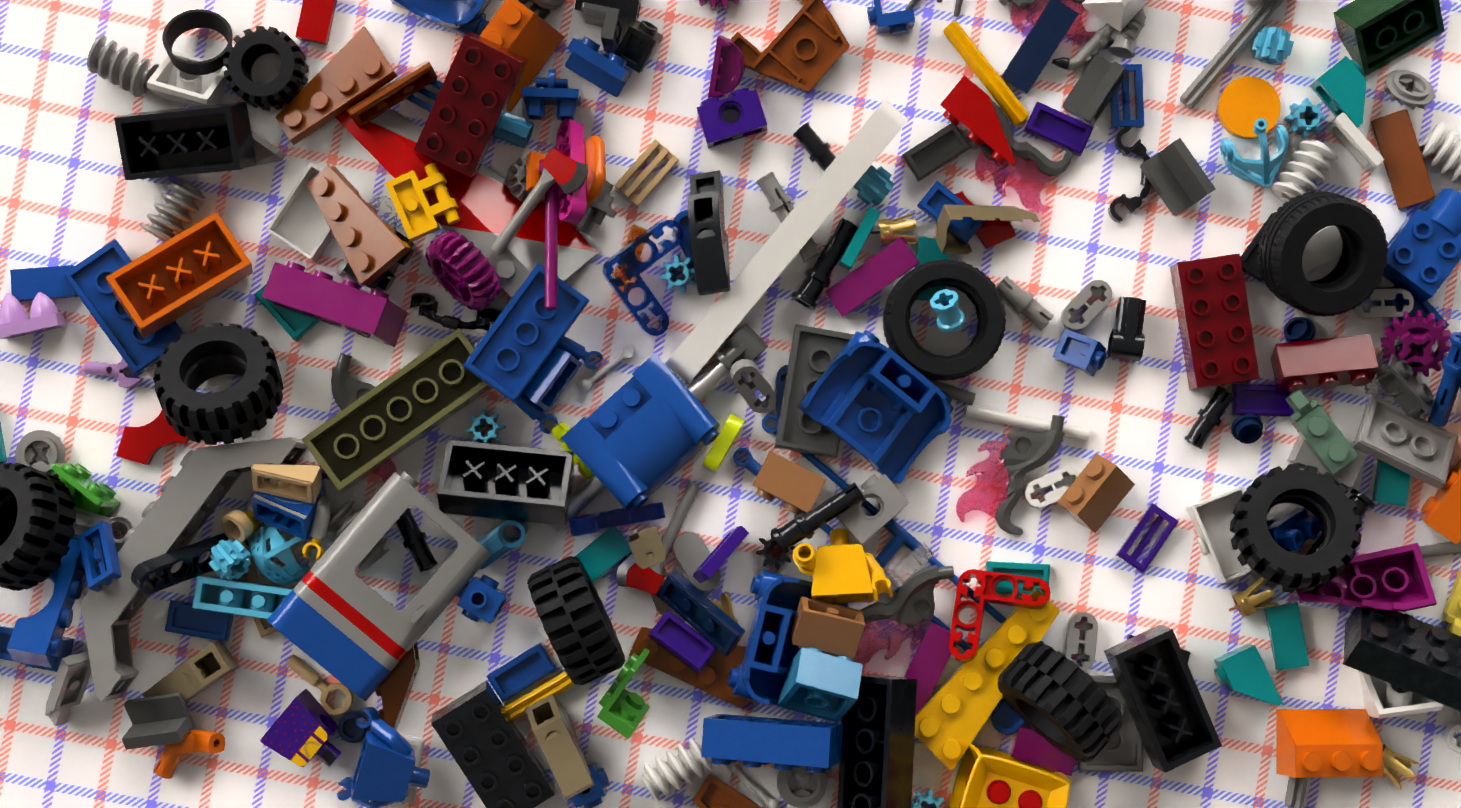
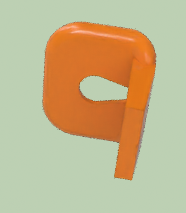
M598 135L590 136L584 142L585 164L588 165L586 210L601 194L606 179L605 142ZM530 151L526 156V192L530 193L541 177L539 175V161L544 159L546 155Z

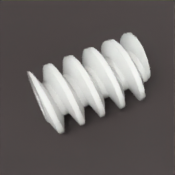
M1440 122L1419 143V147H1425L1422 153L1423 158L1431 154L1435 155L1431 163L1432 166L1440 162L1444 163L1441 170L1442 174L1453 170L1454 173L1451 181L1455 182L1461 178V138L1454 141L1457 134L1456 131L1450 130L1444 133L1447 124Z
M1314 139L1302 141L1299 144L1300 151L1294 152L1292 155L1293 161H1289L1285 166L1287 172L1280 173L1278 176L1280 182H1275L1272 185L1273 193L1282 201L1289 202L1290 199L1306 193V190L1317 191L1318 187L1312 181H1324L1325 177L1319 172L1320 169L1330 171L1332 167L1326 160L1337 161L1338 155L1320 141Z
M692 738L688 739V750L681 744L677 745V756L670 750H667L666 762L656 756L655 768L651 767L647 762L644 763L645 773L642 774V777L656 802L660 801L659 790L666 796L671 795L670 784L677 790L682 789L681 778L689 784L693 783L692 772L696 773L700 778L705 776L704 766L713 772L707 758L701 757L702 749L700 745Z

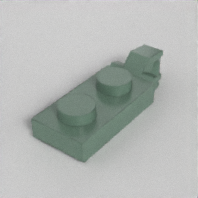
M1300 390L1295 391L1285 399L1295 412L1290 416L1293 420L1292 425L1328 473L1334 475L1359 456L1315 399L1309 402Z

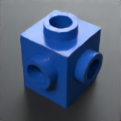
M483 574L481 578L477 576L472 577L457 594L460 598L457 606L463 608L461 614L475 622H478L481 618L491 624L495 621L509 594L497 588L499 582ZM478 593H481L484 597L482 604L477 600Z
M596 762L588 765L595 785L590 788L589 792H581L567 800L568 803L573 801L576 808L584 805V808H593L603 803L601 797L606 796L608 792L606 787L610 786L609 779L604 768L599 769Z

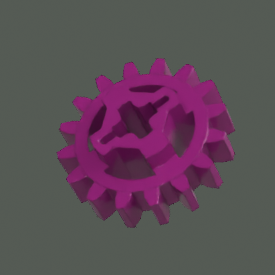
M1417 310L1415 317H1411L1407 311L1404 312V320L1402 321L1396 317L1392 318L1393 328L1385 326L1384 335L1386 337L1381 338V347L1384 348L1382 350L1383 359H1389L1391 354L1395 353L1400 360H1405L1411 366L1415 378L1418 372H1422L1425 377H1429V369L1431 368L1439 372L1441 370L1440 361L1448 355L1447 352H1449L1451 346L1449 341L1451 331L1444 330L1446 328L1445 321L1440 320L1435 323V315L1432 312L1427 318L1422 317L1421 310ZM1399 336L1402 343H1400L1398 345V349L1395 350V341ZM1438 338V347L1434 352L1432 346L1436 344L1435 340Z

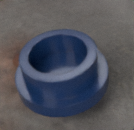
M1306 317L1291 318L1284 327V335L1287 342L1312 340L1316 333L1314 323Z
M1244 414L1235 419L1231 425V432L1234 438L1241 443H1254L1262 436L1263 423L1260 417L1255 414Z
M351 711L340 718L338 732L346 742L358 743L364 740L366 731H370V727L360 728L356 724V720L361 717L369 721L363 713Z

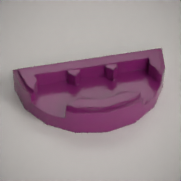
M721 35L717 37L708 98H720L732 92L740 84L745 72L744 57L740 48L731 39Z

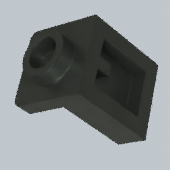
M637 20L629 25L615 54L627 61L626 66L640 73L643 71L656 44L661 42L663 35L657 32L658 28L652 23L645 20L641 22Z

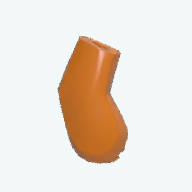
M191 729L182 742L164 744L163 753L153 771L162 778L172 779L182 756L190 753H221L225 748V737L217 732Z

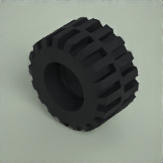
M256 26L255 32L248 28L243 31L244 37L240 38L236 35L233 38L236 42L234 47L228 45L226 52L229 54V58H223V65L227 68V70L223 71L224 76L229 81L228 85L250 106L260 107L262 110L270 111V107H274L276 110L283 109L282 104L285 102L288 104L292 97L301 91L300 87L302 84L307 85L308 78L305 76V73H309V66L305 63V60H307L305 54L293 39L285 32H279L277 28L269 26V29L266 30L264 26ZM274 53L280 55L282 67L278 76L269 83H254L251 78V69L254 62L265 54Z

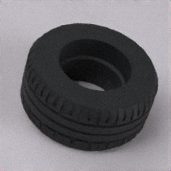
M1312 191L1290 199L1289 202H1285L1282 207L1280 206L1277 209V212L1272 214V218H1269L1268 224L1265 225V230L1261 234L1262 239H1260V246L1258 247V266L1266 286L1279 300L1310 315L1326 317L1334 316L1335 314L1340 315L1343 312H1349L1350 309L1353 310L1357 305L1359 306L1363 301H1366L1368 296L1377 288V284L1380 283L1387 265L1388 242L1385 240L1386 233H1384L1380 220L1377 219V216L1367 206L1336 193ZM1334 225L1341 234L1342 256L1336 267L1328 275L1319 280L1308 281L1302 267V256L1305 246L1319 230Z

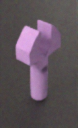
M123 357L118 364L89 361L83 364V372L85 374L116 377L119 381V387L133 388L143 381L140 378H129L127 374L123 373L124 370L130 368Z

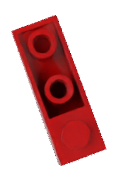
M964 75L940 104L945 109L942 115L956 127L960 122L969 129L966 135L977 145L981 146L984 142L993 149L990 155L1005 167L1009 162L1015 166L1017 164L1016 158L991 97Z

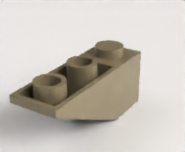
M223 641L214 642L186 660L142 695L143 697L181 693L185 703H187L239 668Z
M552 693L526 707L525 711L533 733L564 798L568 800L594 786V781L568 711Z

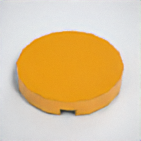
M1244 76L1233 80L1222 90L1217 105V116L1220 124L1229 134L1244 139H1254L1258 137L1253 132L1255 121L1259 118L1265 119L1268 123L1265 131L1267 133L1275 126L1280 116L1281 102L1277 91L1269 82L1259 77Z

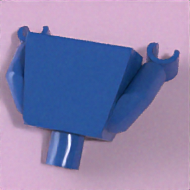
M566 336L563 337L515 403L532 420L537 419L540 422L539 427L545 434H550L551 432L543 426V421L545 419H552L558 425V419L553 414L545 415L543 409L549 412L582 366L583 363L579 360H584L585 367L593 371L598 368L590 365L588 361L589 356L595 355L603 359L600 352H587L583 345Z
M374 707L363 708L362 711L368 715L369 721L361 717L356 720V724L360 728L371 727V732L366 731L353 778L346 777L338 782V785L346 788V790H341L337 793L338 799L345 801L351 797L353 802L366 808H382L395 802L404 801L409 785L426 788L430 778V769L415 766V751L411 748V744L396 729L384 720L379 719V713Z

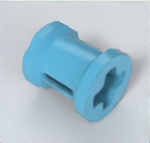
M948 289L936 292L930 299V305L937 312L938 328L944 332H953L964 325L965 315L958 308V294Z

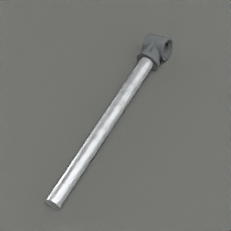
M745 324L724 344L726 348L720 352L718 350L714 354L717 360L687 387L699 402L730 374V369L736 361L741 359L754 361L768 348V345L748 324ZM594 474L571 495L566 525L606 489ZM549 524L557 533L565 527L563 525Z

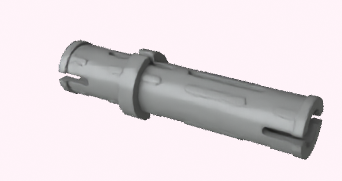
M770 172L757 180L756 183L770 203L769 210L771 213L775 212L782 223L794 209L791 204L793 199L790 194H785L774 172ZM811 237L799 251L803 262H806L821 251Z

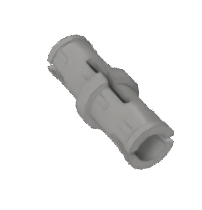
M1007 275L996 287L1000 292V296L1015 307L1013 311L1017 314L1021 312L1039 327L1041 331L1055 316L1033 299L1034 294L1031 292L1027 294L1009 279Z

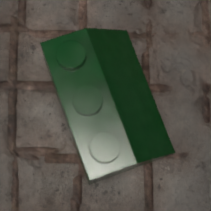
M1354 0L1333 13L1338 36L1352 60L1361 66L1364 77L1445 31L1439 0Z

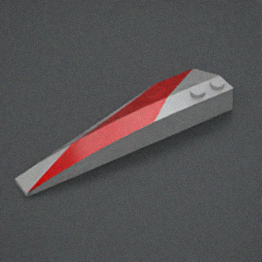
M391 108L361 127L356 125L347 110L336 117L394 178L414 170L419 180L425 179L428 176L424 167L428 164L436 163L439 172L445 175L447 180L446 188L450 197L455 198L458 205L456 211L460 218L459 222L449 225L445 215H441L436 218L437 222L446 231H455L459 235L465 236L469 242L474 243L478 250H481V253L488 258L490 265L495 268L494 273L498 275L501 287L511 298L537 263L545 267V202L538 203L502 255H500L491 247L523 204L522 201L515 198L509 191L506 178L481 164L478 173L470 178L414 151L423 128ZM434 190L425 192L430 206L439 203ZM558 217V277L568 284L599 253L570 223L561 221Z

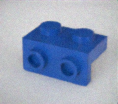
M584 36L583 40L573 38L567 48L572 52L565 63V67L614 97H618L633 72L625 66L627 61L612 52L609 56L599 51L601 45Z

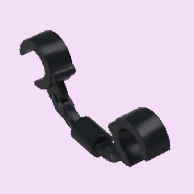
M1131 127L1121 129L1114 139L1116 149L1123 153L1125 157L1132 152L1136 156H1142L1143 163L1150 159L1146 153V147L1141 143V139L1132 147H1126L1122 144V135L1126 134ZM1141 171L1140 185L1144 187L1139 197L1135 196L1129 199L1125 194H1122L1110 203L1108 214L1114 222L1120 223L1123 221L1115 212L1116 204H1125L1128 210L1133 213L1135 209L1141 206L1142 199L1148 196L1152 184L1143 171Z
M415 293L411 296L410 308L419 306L418 315L425 316L431 321L441 324L442 327L453 330L460 328L488 331L490 321L495 322L502 313L497 309L485 308L477 311L475 321L464 322L461 321V318L436 315L438 301L431 294Z

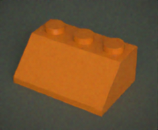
M505 0L480 34L481 37L529 59L506 110L511 113L522 97V87H529L565 38L518 0Z
M1276 709V774L1294 778L1383 776V743L1366 709Z

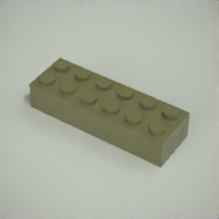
M460 328L302 438L304 444L339 492L342 494L492 388L463 366L474 351V348Z

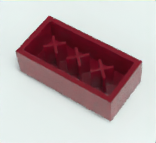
M473 32L465 34L414 151L470 178L476 175L529 59Z
M1240 253L1177 262L1172 265L1170 272L1189 390L1260 379Z

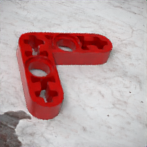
M976 569L963 572L958 580L949 638V650L952 657L964 663L972 661L977 656L985 603L1041 609L1051 599L1048 583L1037 577ZM971 578H976L978 584L981 585V587L975 588L973 596L974 600H980L979 604L971 600L961 601L962 597L965 599L969 598L968 586L964 584L970 583ZM1002 581L1010 582L1014 587L1013 593L1008 597L998 596L995 592L998 583ZM1018 583H1023L1024 591H1033L1035 586H1039L1041 592L1045 593V596H1039L1038 601H1033L1030 594L1022 593L1023 599H1017L1019 595ZM965 608H972L977 612V618L971 624L962 623L959 619L960 612ZM957 628L964 631H975L974 635L968 632L967 642L969 646H972V649L966 650L964 655H961L959 649L955 647L956 644L962 643L963 638L962 631L957 632Z

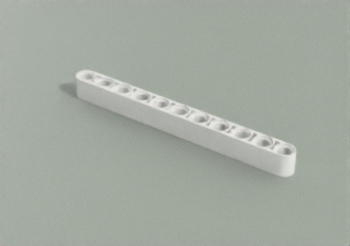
M884 99L730 284V291L724 292L667 360L665 364L688 384L693 380L909 120L887 100Z

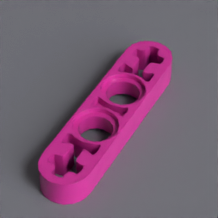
M565 118L561 122L556 134V148L568 157L585 164L583 124ZM586 181L579 190L571 194H565L558 185L559 219L573 225L579 224L585 215L587 205Z

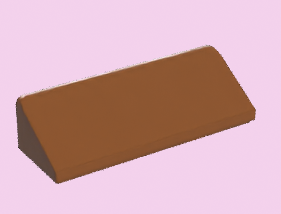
M424 61L348 108L347 111L356 125L361 127L431 84L438 77L430 62Z
M1403 109L1370 121L1381 156L1385 159L1383 163L1398 210L1434 199L1433 188L1408 110Z

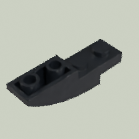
M720 170L690 175V195H687L688 218L698 293L701 296L730 291L728 235L725 231L723 176Z

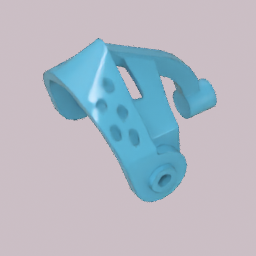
M1259 118L1255 121L1253 132L1259 138L1261 159H1244L1238 156L1233 141L1227 138L1220 140V152L1226 167L1234 176L1247 182L1269 187L1288 151L1289 135L1284 125L1276 127L1275 137L1278 152L1269 156L1268 141L1265 133L1268 123L1265 119Z
M264 523V526L252 535L250 540L252 558L257 568L269 580L282 585L295 581L299 582L311 569L308 564L301 565L296 561L291 549L292 546L304 539L296 536L287 541L278 528ZM270 538L271 550L267 552L266 541ZM276 557L277 559L282 561L285 564V566H279L274 561H272L271 558Z

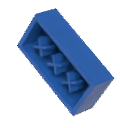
M716 714L703 719L701 757L711 758V764L730 765V762L742 761V766L760 768L762 765L773 763L774 769L793 770V767L806 766V772L825 773V770H831L832 766L841 762L843 724Z

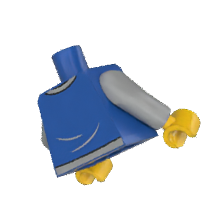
M322 471V481H323V480L325 479V477H324V472ZM322 482V488L315 504L253 490L245 506L247 511L243 512L253 524V533L258 529V519L304 540H307L310 536L312 540L304 545L302 553L308 560L310 551L317 548L316 561H318L325 553L320 543L321 539L325 540L330 522V499L326 496L325 484Z

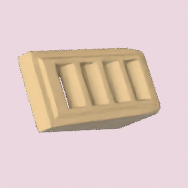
M253 464L251 467L253 490L257 492L315 504L322 488V470L319 466Z

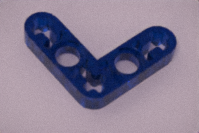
M663 219L654 224L610 257L603 266V275L639 327L645 333L652 336H659L668 329L669 317L639 274L678 246L682 241L683 229L681 225L670 219ZM664 226L674 228L675 231L671 234L673 237L672 241L669 239L661 240L657 244L662 249L658 251L656 244L649 237L652 235L653 239L660 238L664 234L662 229ZM641 243H646L651 249V255L645 261H639L635 256V249ZM614 264L625 266L622 274L627 280H631L632 277L635 279V281L626 284L622 290L619 288V286L624 285L622 279L617 276H611L614 272L612 267ZM635 287L641 288L644 293V299L638 305H632L628 300L629 291ZM650 302L653 306L647 308L649 312L654 316L660 315L661 317L657 321L659 324L658 328L647 326L650 319L646 313L641 312L640 315L637 314L638 311L645 309Z
M663 502L644 504L637 510H634L632 507L627 510L621 508L580 515L568 521L571 536H580L600 532L604 528L657 520L666 516Z

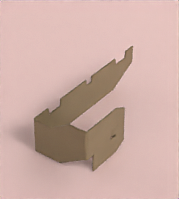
M943 205L937 219L936 242L942 254H969L973 252L969 243L964 245L951 233H947L951 221L963 220V217H971L974 221H996L995 218L1000 219V221L1023 222L1022 219H1031L1033 222H1040L1035 213L1015 206Z
M656 526L628 536L631 541L629 546L635 562L640 568L646 569L665 561L666 551ZM663 566L662 576H666L668 574L665 566ZM651 594L658 612L664 615L668 609L682 621L686 622L658 596Z

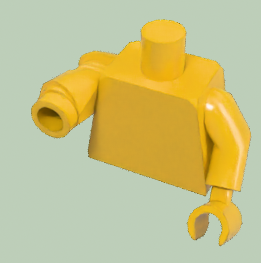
M846 529L830 531V546H819L816 551L809 543H801L793 551V561L803 574L813 576L812 599L827 603L873 602V597L875 601L879 600L878 594L882 592L888 593L890 598L893 597L891 582L886 578L882 567L871 553L864 552L861 544H849V531Z

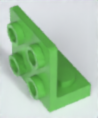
M54 462L50 468L59 475L60 481L64 482L74 499V507L110 517L121 504L114 497L116 492L102 482L99 485L89 478L92 473L81 464L76 463L73 465L69 462Z
M647 648L643 650L640 656L633 653L598 703L603 708L597 715V718L627 739L630 738L650 708L640 695L625 689L650 653Z

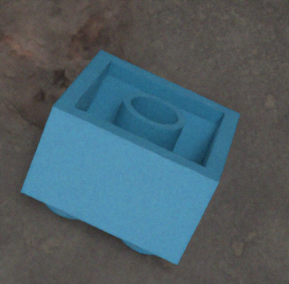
M802 647L792 659L777 706L838 723L858 700L863 664L853 662L851 658L846 656L835 657L824 654L817 648Z

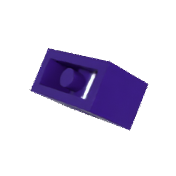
M749 88L733 91L729 98L719 100V97L709 98L701 102L702 106L696 107L708 149L767 131L766 118L756 89L749 91ZM730 109L736 110L740 118L734 123H728L722 118L725 111Z

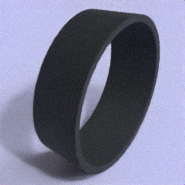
M204 9L189 10L178 14L168 22L162 35L164 48L173 65L180 71L191 75H206L221 69L224 66L223 58H229L226 49L228 45L232 47L233 38L232 29L228 21L218 13ZM196 28L215 30L222 34L228 42L225 49L219 55L201 62L186 61L172 53V47L176 39L184 32Z

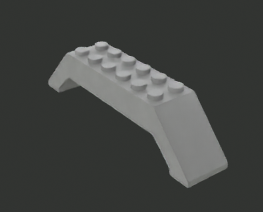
M287 437L196 448L195 451L190 450L180 462L181 470L175 477L171 476L165 481L161 487L163 494L156 503L152 501L144 509L141 515L144 519L137 528H131L122 539L124 545L117 553L122 577L119 579L111 578L112 583L108 586L102 584V590L99 592L89 589L88 585L83 591L85 597L81 601L80 607L97 699L104 702L120 698L140 672L133 665L129 623L151 594L143 593L132 583L131 574L134 568L146 560L188 546L243 472L251 471L253 464L295 465L307 449L302 439Z

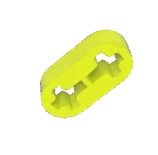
M732 413L730 414L704 459L703 466L716 473L745 420Z

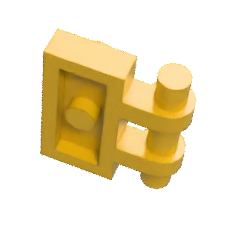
M431 163L424 167L428 176L425 179L419 180L417 173L412 170L385 183L411 242L440 230L436 218L441 215H445L449 225L460 221L456 211L458 205L455 198L450 197L445 185L447 183L445 175L439 172L436 163ZM434 190L439 203L430 206L425 192Z

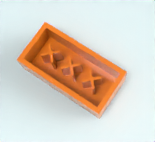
M215 212L106 276L110 289L143 338H146L253 274L252 263L219 214Z

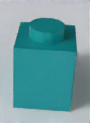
M1345 56L1309 86L1335 117L1344 112L1357 128L1363 124L1367 79L1363 76L1361 66L1356 61L1350 60Z
M1247 643L1214 659L1217 666L1214 669V673L1221 686L1226 685L1228 689L1276 706L1283 704L1255 645Z

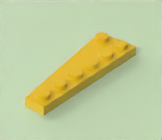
M1036 588L1030 594L1033 601H1038L1039 596H1044ZM1051 601L1041 609L1017 607L979 647L977 656L972 661L965 662L917 712L915 717V736L951 771L956 767L1003 697L997 685L999 675L1027 644L1041 641L1059 614L1060 610Z

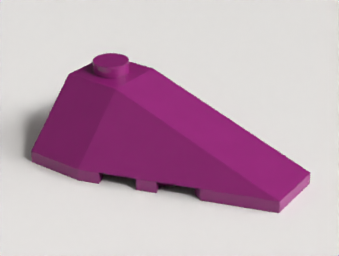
M1418 543L1354 556L1346 568L1328 584L1322 587L1316 586L1312 591L1303 593L1300 591V588L1296 589L1298 600L1302 602L1402 612L1437 604Z

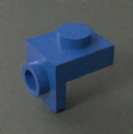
M872 0V7H867L869 25H875L876 34L890 32L891 36H899L909 33V29L914 27L915 16L913 9L882 14L880 0Z

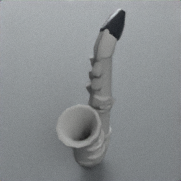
M1142 8L1121 32L1106 23L1074 58L1061 57L1053 59L1052 64L1065 70L1076 71L1083 67L1085 63L1090 62L1092 57L1099 53V49L1106 47L1110 40L1114 41L1109 47L1110 53L1120 58H1133L1135 56V41L1145 26L1146 15L1144 9Z

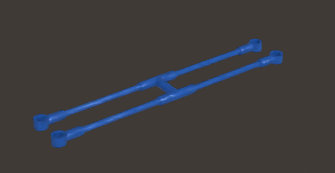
M774 414L766 415L762 420L763 430L776 436L779 418ZM768 418L775 419L777 422L776 428L772 430L766 428L765 421ZM738 448L733 454L736 465L745 467L757 477L762 465L752 457L748 449ZM741 451H745L749 456L748 461L745 463L738 462L736 458L737 454ZM800 453L842 490L850 486L816 456ZM865 499L862 502L861 506L873 516L877 514L878 509ZM894 519L889 520L883 526L894 537L875 558L882 569L903 544L919 558L923 557L932 566L945 567L928 552V548L894 521ZM827 523L820 527L829 536L830 531L834 530ZM883 569L886 578L891 582L892 592L895 591L897 593L901 588L900 582ZM954 574V578L949 580L957 586L959 578ZM968 586L969 597L979 604L980 600H974V590ZM985 603V611L1002 624L1007 619L989 603ZM933 614L930 622L951 631L945 623ZM963 639L962 643L958 645L964 651L972 649V646H969Z

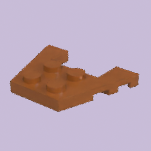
M797 0L803 5L802 9L763 52H760L738 31L731 38L741 50L745 68L807 94L810 93L850 47L831 12L828 11L822 0Z

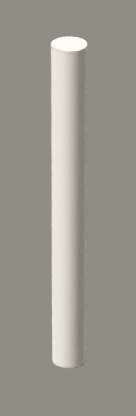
M968 404L965 410V417L1045 433L1047 430H1050L1051 421ZM1064 424L1063 426L1065 437L1089 441L1091 429Z

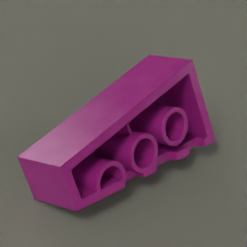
M288 261L287 265L274 263L262 298L274 305L312 318L315 315L317 319L339 328L341 324L345 325L344 328L370 339V336L373 335L384 342V344L395 348L408 313L388 299L389 294L374 288L371 289L370 293L360 290V284L347 279H343L342 284L332 281V275L319 270H315L314 274L304 272L306 267L292 261Z

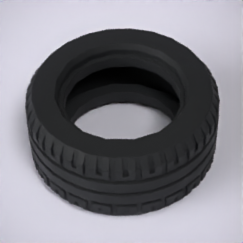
M941 259L926 262L915 267L896 283L888 295L884 306L882 322L887 345L927 379L940 381L955 380L977 372L994 357L1004 338L1006 311L999 290L996 289V285L991 279L985 276L984 272L962 261ZM940 285L954 287L966 294L975 306L978 319L976 334L970 344L958 354L951 356L932 354L921 347L912 334L909 322L911 307L919 294L928 288Z

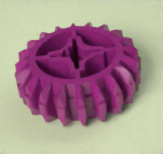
M446 231L430 242L425 253L428 266L432 269V274L438 279V283L445 288V292H449L452 295L453 299H457L462 306L477 311L490 305L496 299L501 289L499 277L494 273L495 268L490 265L488 258L481 253V250L474 246L473 242H469L465 236L459 235L455 231Z

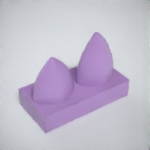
M39 292L32 302L30 319L27 318L21 303L12 294L6 293L0 306V339H11L67 326L65 314L58 313L54 302L42 292Z

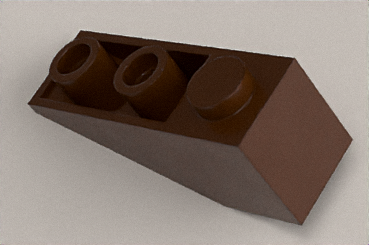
M417 642L375 690L377 697L381 696L383 709H379V719L384 720L396 730L398 729L420 667Z

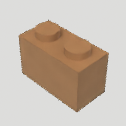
M769 451L752 486L758 488L755 493L756 495L770 502H773L776 497L786 502L784 509L794 514H800L812 510L827 479Z
M1096 453L1057 503L1074 520L1096 533L1135 484L1117 465Z
M801 596L791 627L792 644L800 649L802 647L817 648L831 656H846L854 659L865 628L863 611Z

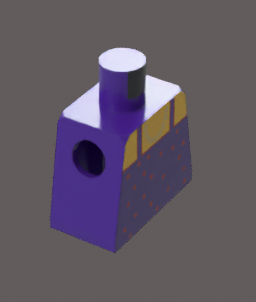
M307 689L294 698L259 740L265 746L300 767H305L315 756L330 767L342 754L340 750L328 741L337 731V723Z

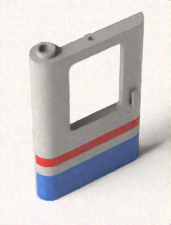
M405 471L401 475L396 472L393 473L267 619L275 629L364 701L369 699L492 555L490 551L417 491L415 487L419 483ZM410 506H415L457 541L458 547L409 605L403 610H398L355 574V569Z

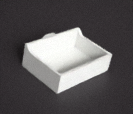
M310 162L265 230L317 263L335 237L307 186V183L322 171V169Z
M1237 486L1186 507L1199 537L1196 538L1203 556L1206 555L1217 583H1226L1252 570L1248 564L1244 566L1240 564L1237 557L1241 552L1239 549L1234 550L1231 544V539L1235 534L1230 532V522L1234 518L1233 510L1235 505L1245 492L1244 486Z

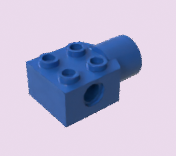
M1442 189L1427 211L1417 209L1408 216L1387 245L1388 260L1386 261L1387 265L1383 276L1396 286L1409 290L1413 298L1420 303H1424L1434 296L1461 259V193L1453 189Z

